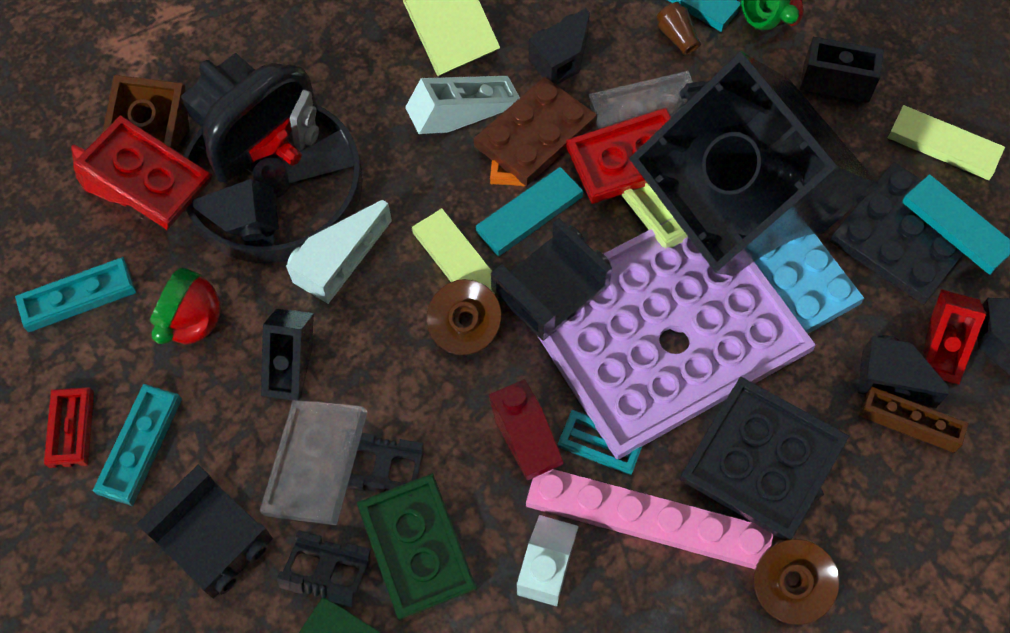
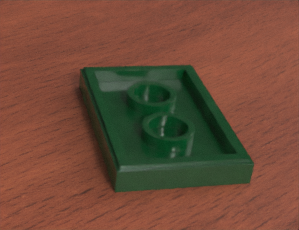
M433 473L356 502L399 621L477 590Z

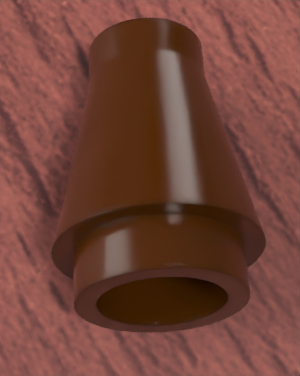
M674 2L664 7L657 14L658 28L681 50L683 55H689L701 46L687 7H682L679 2Z

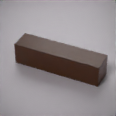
M871 387L865 395L859 417L953 453L963 445L969 425L965 421L875 387Z

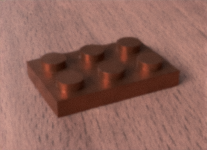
M543 77L474 137V147L491 160L499 163L500 167L508 173H512L527 187L567 150V139L585 134L596 124L597 114L549 79Z

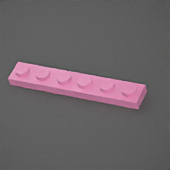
M555 469L532 479L526 500V507L752 569L756 568L762 554L771 547L774 535L752 522Z

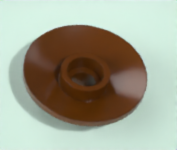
M456 280L439 289L431 299L427 309V328L434 342L445 351L456 355H471L485 349L497 336L502 322L501 306L495 294L486 285L474 280ZM465 314H472V323L468 326H463L461 323L462 317Z
M787 539L772 545L762 554L754 571V590L758 601L772 617L784 623L802 625L818 620L831 609L838 595L839 575L834 561L823 548L807 540ZM791 572H798L800 577L799 582L795 586H788L786 583V577Z

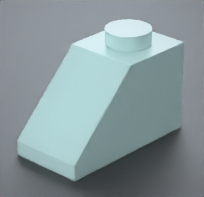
M539 515L528 543L518 578L517 595L554 606L558 605L578 531L577 525Z

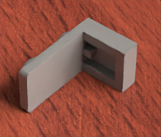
M307 90L302 91L290 115L292 132L287 142L299 151L316 143L319 134V127L315 123L316 107L313 106L311 92Z

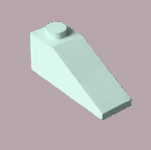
M508 76L421 78L405 108L418 134L447 133L500 114L520 97Z
M380 200L312 235L301 247L294 249L286 265L292 283L329 304L392 222L388 203Z

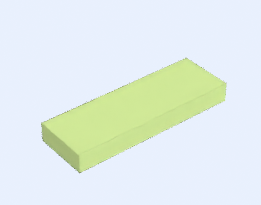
M903 105L888 136V139L986 180H990L1005 149L1000 144Z
M442 208L412 226L415 237L450 282L462 279L474 280L486 285L492 291L491 272L493 271Z

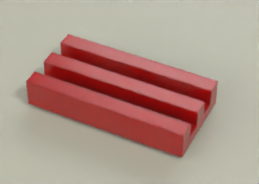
M90 387L51 390L44 465L48 468H56L57 465L72 467V464L88 466L94 391ZM78 397H81V398H80V409H79V420H78V431H77L76 454H73V453H74V442H75V430H76L77 408H78ZM63 398H68L64 423L63 454L58 455Z

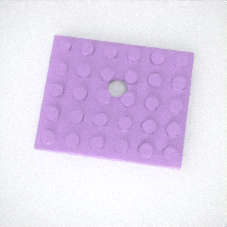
M652 229L604 253L612 267L610 285L544 341L540 339L616 459H621L633 450L646 445L726 400L740 376L755 384L812 352L816 346L755 262L748 265L735 276L717 274L689 237L683 239L682 243L672 248H665L656 240ZM669 329L678 333L683 332L688 337L689 347L679 354L669 353L662 348L659 341L660 335Z

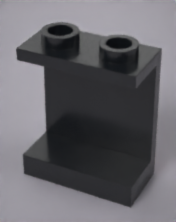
M558 218L553 222V237L518 266L509 271L501 264L491 272V289L544 341L610 285L612 267L608 258L602 252L594 251L585 243L582 234L575 227H568Z
M199 464L137 523L213 599L219 593L222 595L232 589L239 580L238 574L250 562L255 563L260 560L269 549L270 545L268 543L273 539L268 530L261 523L258 524L222 490Z

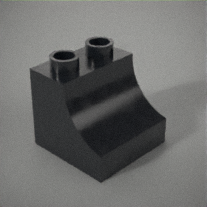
M742 51L733 57L629 158L714 272L735 276L760 257L785 243L806 235L823 234L879 186L878 182L789 78Z

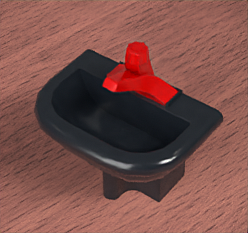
M234 53L218 66H215L210 60L203 61L199 67L200 79L193 87L181 95V98L189 116L202 127L206 154L218 181L222 183L228 182L250 163L253 164L258 159L274 153L292 166L298 164L302 154L297 148L287 142L292 132L290 115L303 90L311 92L313 106L317 107L311 81L305 70L299 66L277 63L263 65L255 70L237 53Z

